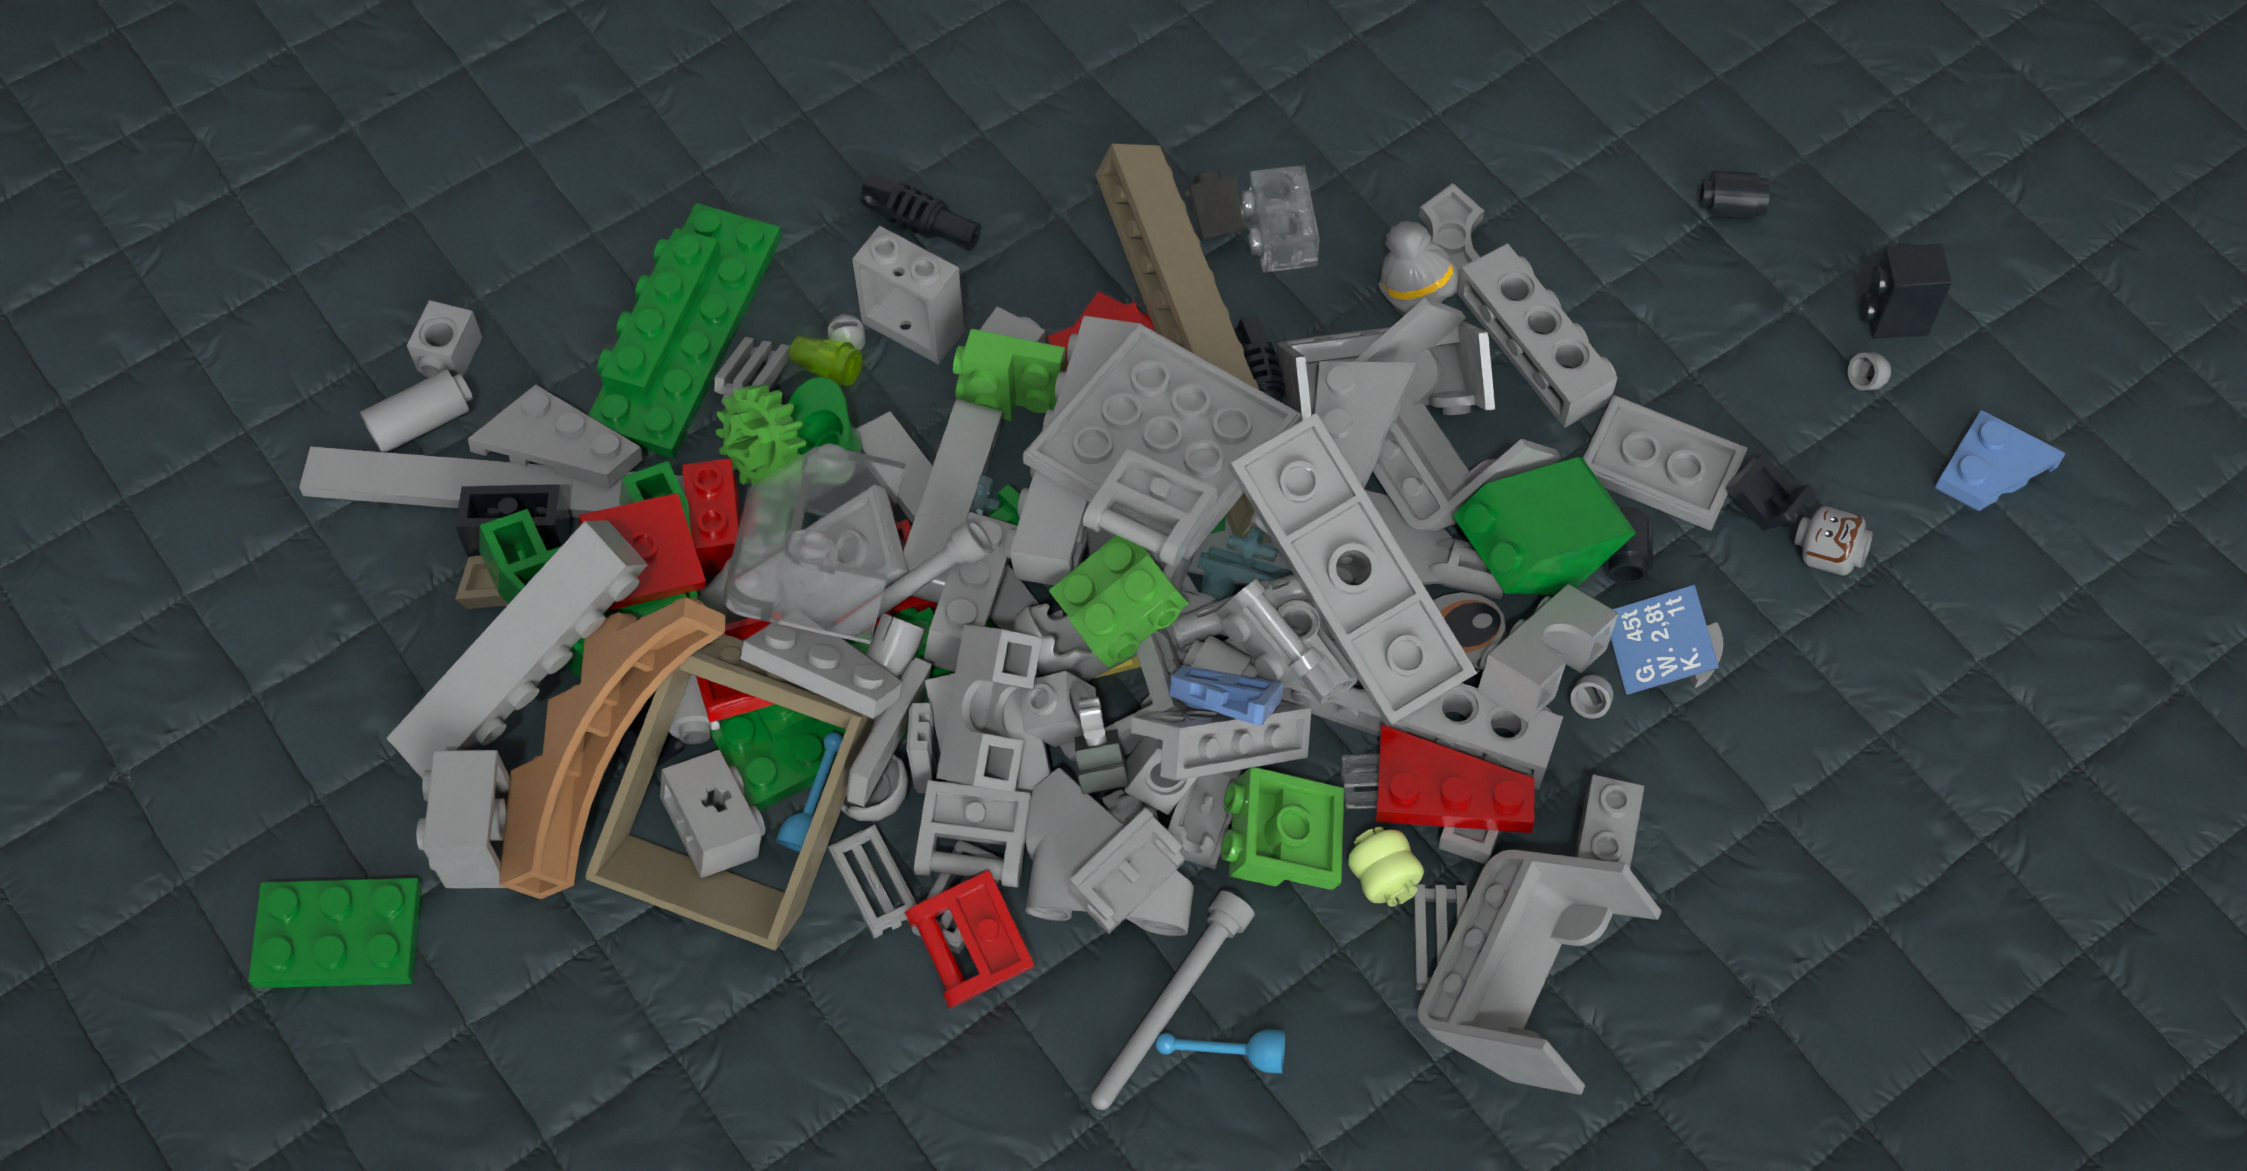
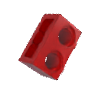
M731 458L682 465L685 497L689 507L691 536L704 577L717 575L724 568L727 560L737 553L739 547L744 545L738 486Z

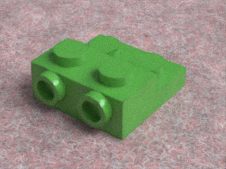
M971 329L966 346L959 345L954 357L953 373L959 375L956 386V399L1004 411L1003 419L1012 421L1016 406L1025 407L1035 413H1046L1048 409L1054 410L1057 402L1055 398L1057 377L1060 371L1066 372L1065 347Z
M1118 535L1111 538L1049 589V592L1067 614L1068 620L1086 644L1109 668L1113 667L1116 663L1131 658L1144 640L1155 631L1171 625L1178 618L1180 611L1189 604L1146 548Z
M1255 767L1248 768L1234 782L1228 785L1224 795L1223 807L1225 812L1232 814V829L1228 830L1223 837L1221 858L1230 862V877L1275 887L1284 880L1333 890L1341 884L1344 788Z

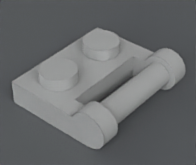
M1126 448L1088 505L1083 517V526L1099 532L1101 529L1107 530L1159 554L1160 561L1176 567L1183 558L1188 543L1217 500V488ZM1117 502L1170 526L1173 530L1167 536L1111 509Z
M1256 578L1215 613L1221 619L1222 627L1228 637L1234 642L1241 644L1255 660L1254 664L1259 674L1266 680L1283 682L1284 689L1311 670L1323 657L1314 647L1307 648L1263 595L1266 589Z
M928 780L915 855V875L931 877L933 872L975 877L990 870L994 880H1002V886L1018 888L1022 875L1023 853L1032 800L1031 794ZM937 837L1006 846L1004 860L937 852Z

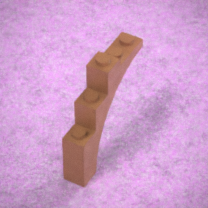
M684 597L650 615L641 617L639 620L635 616L618 612L606 618L597 631L585 638L581 684L574 685L569 690L548 699L543 755L533 758L532 761L510 772L499 879L500 886L538 899L546 898L574 886L579 848L590 807L605 769L624 733L645 702L671 672L697 650L725 633L726 615L706 607L700 600Z

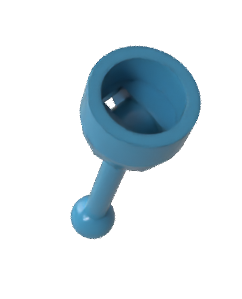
M831 732L824 738L826 750L803 813L792 815L783 822L776 842L797 852L801 851L833 758L843 740L841 734Z
M1266 1029L1252 1036L1247 1044L1175 1039L1170 1033H1162L1157 1037L1155 1045L1162 1054H1170L1174 1050L1247 1055L1252 1065L1260 1069V1071L1282 1074L1285 1053V1030Z

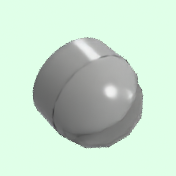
M841 314L830 322L827 335L829 345L834 352L840 355H853L864 347L866 342L865 329L859 318L852 314Z
M1875 352L1855 355L1848 366V377L1851 384L1856 389L1862 391L1876 390L1883 387L1891 375L1890 363L1881 354ZM1874 375V377L1870 381L1868 377Z
M1597 674L1587 675L1578 680L1571 693V704L1574 710L1579 715L1591 719L1605 715L1613 701L1611 684L1605 677ZM1592 687L1596 688L1598 694L1602 699V702L1597 703L1596 695Z

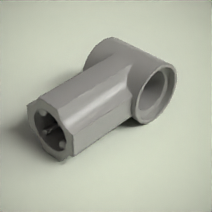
M1292 600L1284 603L1278 609V613L1290 627H1297L1305 632L1306 635L1298 637L1308 649L1314 647L1323 657L1301 679L1320 704L1331 703L1343 696L1350 687L1356 684L1358 675L1320 627V616L1317 609L1310 603L1302 600Z

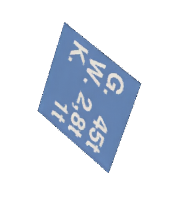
M1695 585L1612 609L1619 613L1611 635V641L1626 695L1719 668Z

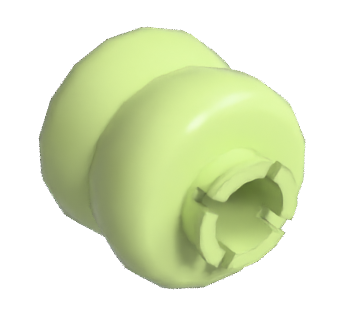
M1376 827L1374 829L1376 834H1374L1373 829L1362 833L1354 842L1355 848L1350 853L1348 859L1349 868L1360 880L1363 893L1369 901L1380 904L1387 902L1389 906H1396L1398 903L1400 905L1411 899L1418 891L1415 885L1422 880L1423 866L1411 853L1409 842L1401 831L1392 829L1385 831L1383 827Z

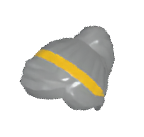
M1404 221L1390 229L1386 234L1385 245L1390 252L1385 256L1379 280V288L1386 299L1403 316L1424 297L1442 303L1443 300L1447 299L1455 291L1457 285V272L1453 260L1443 248L1431 241V235L1419 223Z

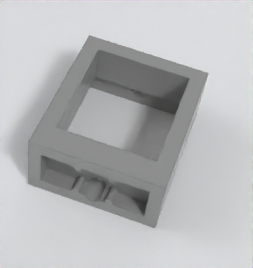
M879 226L852 258L862 323L939 365L965 332L959 267ZM898 271L903 275L895 276V272ZM905 324L911 326L908 330L901 329V326Z
M1165 629L1157 630L1140 644L1137 652L1128 659L1130 660L1138 656L1153 704L1105 728V731L1118 730L1124 756L1132 753L1145 737L1131 733L1132 717L1192 708L1184 705L1182 700L1169 696L1172 675L1180 668L1170 634ZM1092 651L1086 660L1068 673L1087 682L1126 661L1116 663L1113 667L1109 668ZM1075 743L1060 745L1067 758L1077 762Z

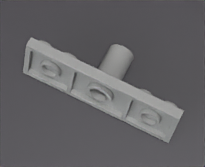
M1317 412L1229 464L1228 467L1314 608L1317 609L1320 618L1347 662L1358 675V680L1387 727H1390L1477 674L1474 666ZM1336 567L1348 570L1353 576L1354 585L1343 582L1337 574Z

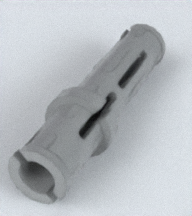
M1294 574L1268 582L1267 579L1259 581L1266 589L1263 595L1277 611L1284 603L1292 600L1309 601L1308 596ZM1234 596L1178 616L1170 625L1179 650L1192 645L1196 639L1201 641L1208 638L1209 635L1216 636L1224 633L1222 621L1215 612Z

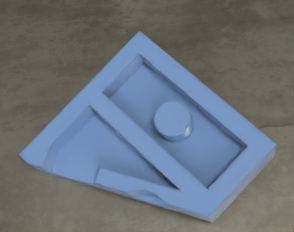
M1981 410L1939 478L1935 488L1979 511L1996 502L2001 494L2012 493L2027 485L2030 478L2047 469L2050 472L2055 470L2065 453Z

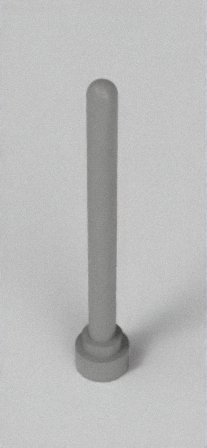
M967 519L951 531V537L946 540L947 546L828 629L846 641L852 635L881 617L882 613L885 614L957 563L965 565L968 562L975 564L992 552V544L989 537L976 521Z
M1222 890L1210 905L1208 910L1211 915L1207 919L1209 927L1092 1093L1091 1103L1096 1109L1104 1110L1112 1104L1227 937L1233 938L1236 932L1243 933L1255 916L1253 909L1241 898L1233 893Z

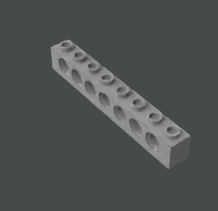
M1179 590L1189 603L1180 611L1179 616L1215 603L1217 600L1204 593L1190 594ZM1169 625L1164 629L1170 634L1181 667L1192 645L1179 650ZM1291 627L1298 636L1306 635L1301 629ZM1225 632L1221 633L1228 638L1223 641L1224 643L1250 656L1241 644L1234 642ZM1331 640V641L1333 642V644L1336 646V648L1339 650V652L1342 654V656L1344 657L1343 653H1342L1341 650L1339 649V647H1338V645L1336 644L1335 640H1334V641ZM1301 678L1296 679L1282 690V702L1310 707L1311 714L1380 736L1381 724L1387 726L1365 689L1350 687L1343 696L1331 703L1323 704L1318 702ZM1461 683L1390 727L1534 778V788L1539 790L1563 716L1554 714L1545 706L1533 719L1527 722L1478 692V688ZM1457 712L1462 714L1467 720L1461 722L1452 721L1445 716V713ZM1505 728L1510 730L1515 736L1504 738L1497 735L1493 729Z

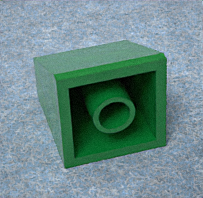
M1583 457L1572 458L1486 483L1453 515L1504 593L1556 595L1567 584L1577 588L1636 534Z

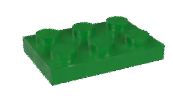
M418 878L262 882L260 885L249 983L253 988L413 984L422 885Z

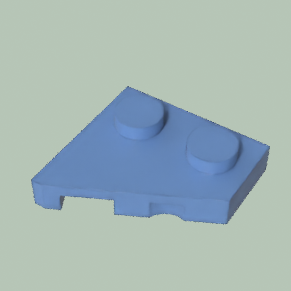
M1182 665L1172 675L1169 696L1182 700L1184 705L1188 707L1209 709L1253 725L1262 726L1281 703L1283 682Z

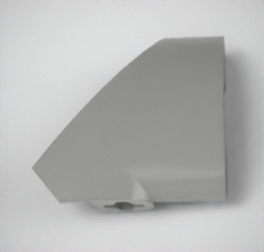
M1057 768L1033 787L1026 831L1027 851L1033 860L1025 912L1034 917L1057 921L1071 919L1072 910L1085 911L1068 894L1069 879L1126 827L1088 793L1082 794L1081 787L1061 768ZM1175 870L1126 919L1142 929L1155 934L1166 936L1186 935L1188 933L1194 890L1192 882L1178 870Z

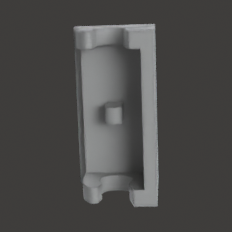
M1242 769L1197 777L1177 803L1168 831L1182 846L1179 853L1186 861L1215 870L1221 854L1223 837L1229 830L1232 822V814L1224 811V795L1228 785L1242 775Z
M1145 808L1069 879L1068 894L1110 934L1184 863L1185 858L1179 853L1182 846L1153 817V814Z

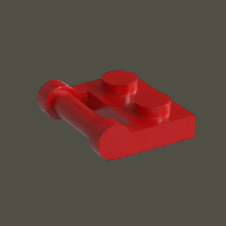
M990 870L929 898L904 912L910 927H917L946 989L942 995L949 1009L959 1006L977 995L1035 968ZM947 910H950L979 971V975L965 981L936 920V916Z

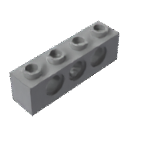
M1506 244L1462 267L1457 291L1458 296L1564 428L1610 403L1618 379L1613 365L1607 358L1600 357L1589 343L1584 329L1578 323H1573L1561 309L1557 296L1551 290H1546L1534 276L1530 263L1524 257H1519L1511 246ZM1561 365H1567V366H1570V367H1572V368H1565V367H1563V366H1561Z

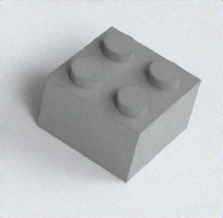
M497 750L434 751L432 770L424 772L422 784L423 797L428 804L426 818H420L418 821L417 845L419 850H424L429 859L430 869L436 871L445 888H506L499 885L510 777Z

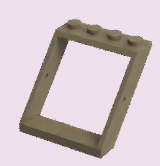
M723 634L693 653L671 672L657 688L587 868L586 880L776 951L803 912L846 797L850 769L868 739L875 718L872 719L741 660L743 641ZM691 674L846 729L785 892L726 870L700 878L690 857L629 835Z

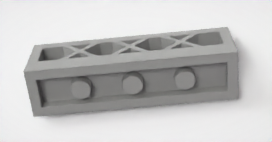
M1281 701L1262 726L1253 725L1209 709L1190 708L1132 717L1131 733L1163 740L1160 777L1178 781L1308 758L1311 708Z

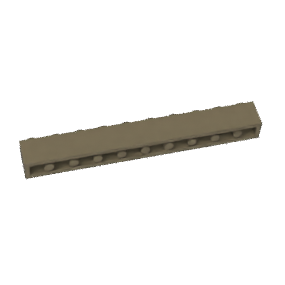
M1111 144L1095 176L1155 332L1259 390L1258 384L1253 378L1245 359L1243 346L1238 341L1229 319L1228 309L1223 304L1216 287L1214 274L1209 269L1202 252L1200 239L1195 234L1188 217L1185 202L1181 199L1174 182L1171 167L1167 164L1161 147L1157 145ZM1243 493L1226 514L1236 544L1272 543L1271 538L1251 521L1254 511L1248 498Z

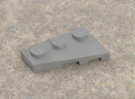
M1319 362L1315 413L1317 412L1363 488H1365L1382 451L1381 445L1390 425L1395 423L1401 410L1400 404L1407 388L1412 386L1418 373L1417 363Z
M796 607L743 641L741 660L872 719L899 700L902 681L799 607Z

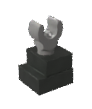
M1099 697L1078 701L1084 735L1074 737L1082 794L1128 786L1123 748L1120 745L1118 730L1105 731Z

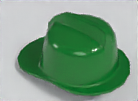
M824 377L807 380L796 389L788 401V404L792 403L794 406L793 412L790 415L793 421H801L803 425L797 430V437L806 441V446L798 448L797 451L803 457L804 464L794 467L798 474L796 479L805 483L820 480L836 481L841 484L847 483L851 479V470L861 455L862 442L859 432L849 420L847 403L842 388L832 379Z

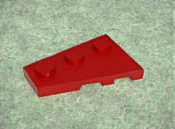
M1381 724L1376 822L1532 833L1534 826V778Z

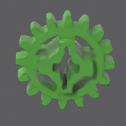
M766 384L756 387L752 385L734 390V395L725 397L723 400L727 409L717 413V417L724 423L723 428L716 430V435L724 439V446L719 449L720 454H727L731 458L733 469L740 471L739 483L743 485L751 482L754 491L765 488L768 491L787 485L788 480L795 479L798 476L794 467L804 464L803 457L797 452L798 448L806 446V441L797 437V430L803 426L802 422L798 420L793 421L790 416L794 409L793 404L782 405V392L779 390L769 392L768 385Z

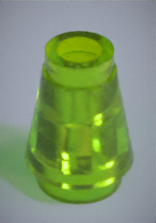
M799 335L792 342L789 352L792 362L797 363L818 377L832 379L839 386L852 385L858 378L863 363L862 353L855 349L851 342Z

